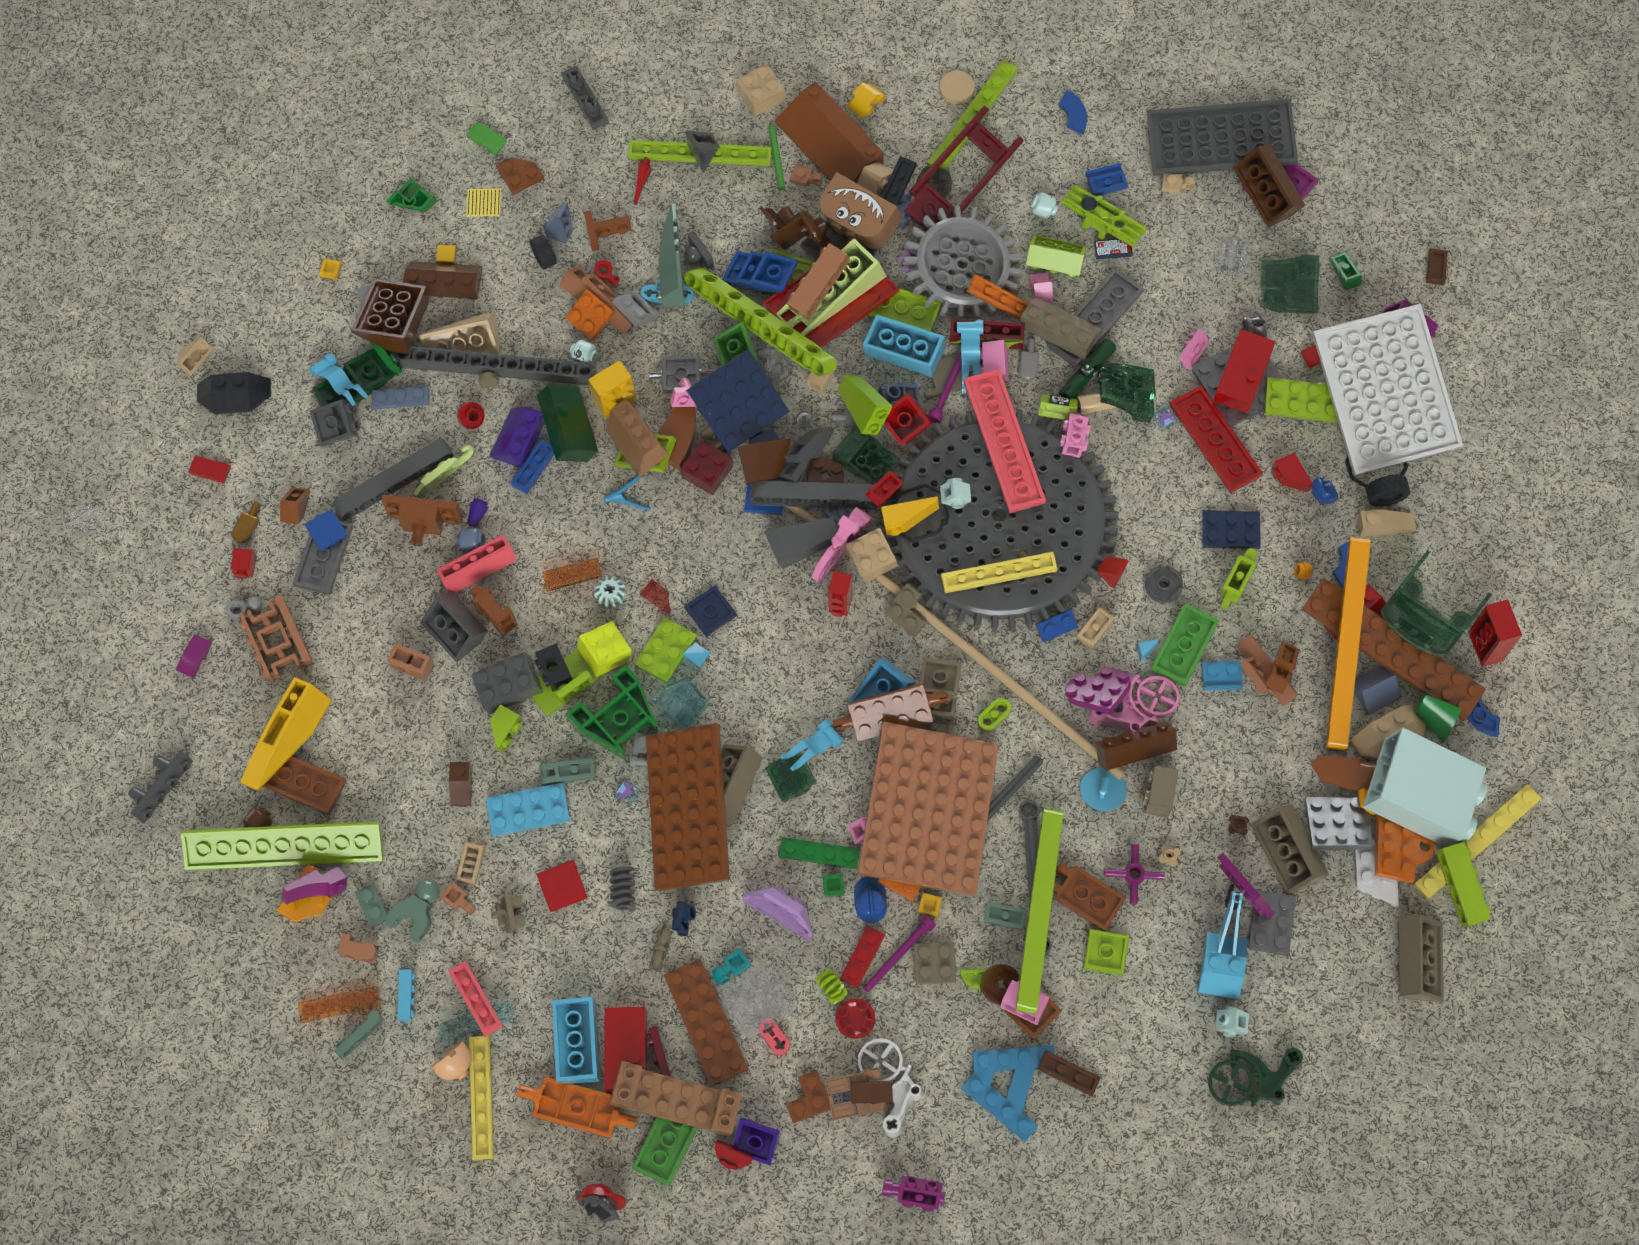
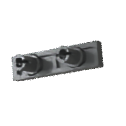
M575 66L562 72L561 76L591 128L595 130L609 123L607 116L578 67Z
M179 751L171 762L161 755L156 756L153 760V765L163 772L147 793L136 786L129 790L128 795L138 802L131 814L144 824L153 815L158 805L165 800L169 791L176 786L180 777L189 769L193 761L182 751Z

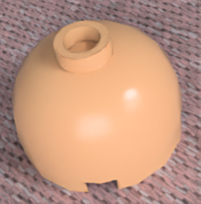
M463 1041L459 1042L449 1049L444 1056L437 1059L430 1068L441 1079L451 1081L458 1078L461 1080L469 1073L467 1069L471 1065V1053Z

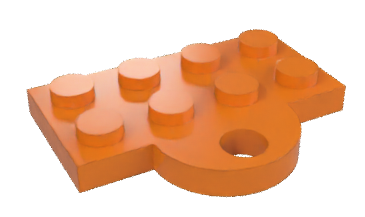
M1376 814L1374 876L1413 883L1415 881V865L1424 864L1432 857L1434 842ZM1423 843L1426 845L1427 851H1423L1419 844Z

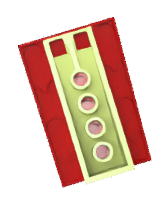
M855 238L840 248L849 256L850 262L809 321L792 311L787 305L789 296L793 292L795 293L799 287L800 280L806 277L809 270L787 285L784 292H777L762 303L774 316L820 348H823L834 338L836 339L852 325L862 320L900 291L886 276L880 263Z

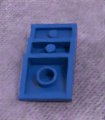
M737 250L722 280L731 286L754 291L784 292L799 262L798 260L766 251L764 254L751 251L749 254Z

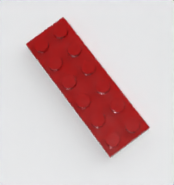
M1202 385L1170 402L1169 406L1230 494L1262 477L1263 472Z

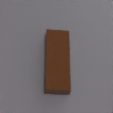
M1047 1050L1044 1051L1036 1069L1089 1096H1093L1101 1078Z

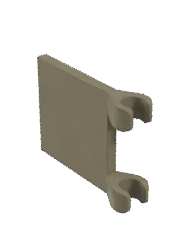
M959 353L940 359L933 378L931 377L935 388L925 389L924 397L926 400L941 395ZM962 366L950 392L962 389Z

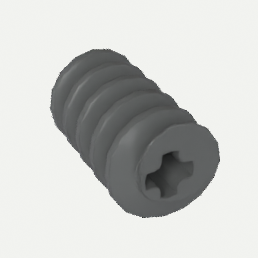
M623 866L610 871V876H612L610 879L612 884L610 891L613 892L610 894V899L613 900L610 902V906L618 910H633L636 908L630 905L631 902L635 901V898L630 897L631 894L635 893V890L629 889V887L635 886L634 882L629 881V879L635 878V875L629 874L630 871L635 870L633 867Z

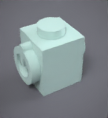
M961 478L948 479L945 484L940 486L942 504L959 509L971 502L970 484L964 483Z

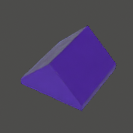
M741 1117L733 1147L755 1156L753 1160L770 1165L781 1133L779 1130Z

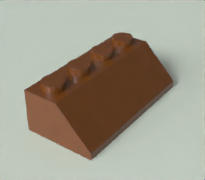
M1270 145L1257 146L1233 167L1267 227H1271L1293 216L1305 206Z
M411 261L405 268L403 283L426 286L428 296L478 299L483 267Z

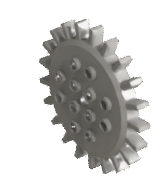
M956 205L953 211L954 218L948 219L943 208H939L937 217L940 222L936 224L928 215L924 216L922 222L929 230L925 233L914 226L911 234L921 241L917 244L907 240L904 247L916 252L915 257L904 256L902 261L903 265H915L916 271H910L906 274V281L918 278L921 283L915 287L913 295H919L926 290L930 297L927 298L925 307L929 308L937 300L943 304L940 309V316L942 317L948 312V308L952 307L957 308V319H962L964 309H971L974 320H979L981 316L979 307L985 305L991 315L995 314L996 307L972 294H964L972 278L966 277L967 274L972 277L975 274L982 278L986 277L990 280L989 282L1014 293L1018 288L1017 284L1007 280L1008 276L1021 277L1023 271L1022 269L1010 267V262H1018L1022 258V253L1009 254L1007 249L1015 245L1016 238L1003 241L1000 235L1004 233L1007 226L1003 224L996 230L992 229L989 226L993 218L991 213L985 217L984 222L976 220V207L972 208L969 218L961 217L960 206ZM956 238L958 242H954L952 239ZM973 241L976 245H971L970 242ZM950 255H955L956 258L953 259ZM968 258H972L974 261L970 262ZM986 261H990L992 265H987ZM957 262H964L966 264V268H959L957 266ZM930 268H935L936 272H932ZM948 271H952L954 275H950ZM946 288H951L952 291L948 292Z

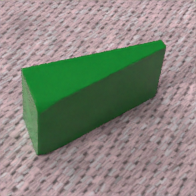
M1346 252L1329 258L1345 290L1362 284V275Z

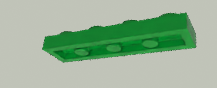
M782 837L779 858L856 870L860 856V849L786 837Z

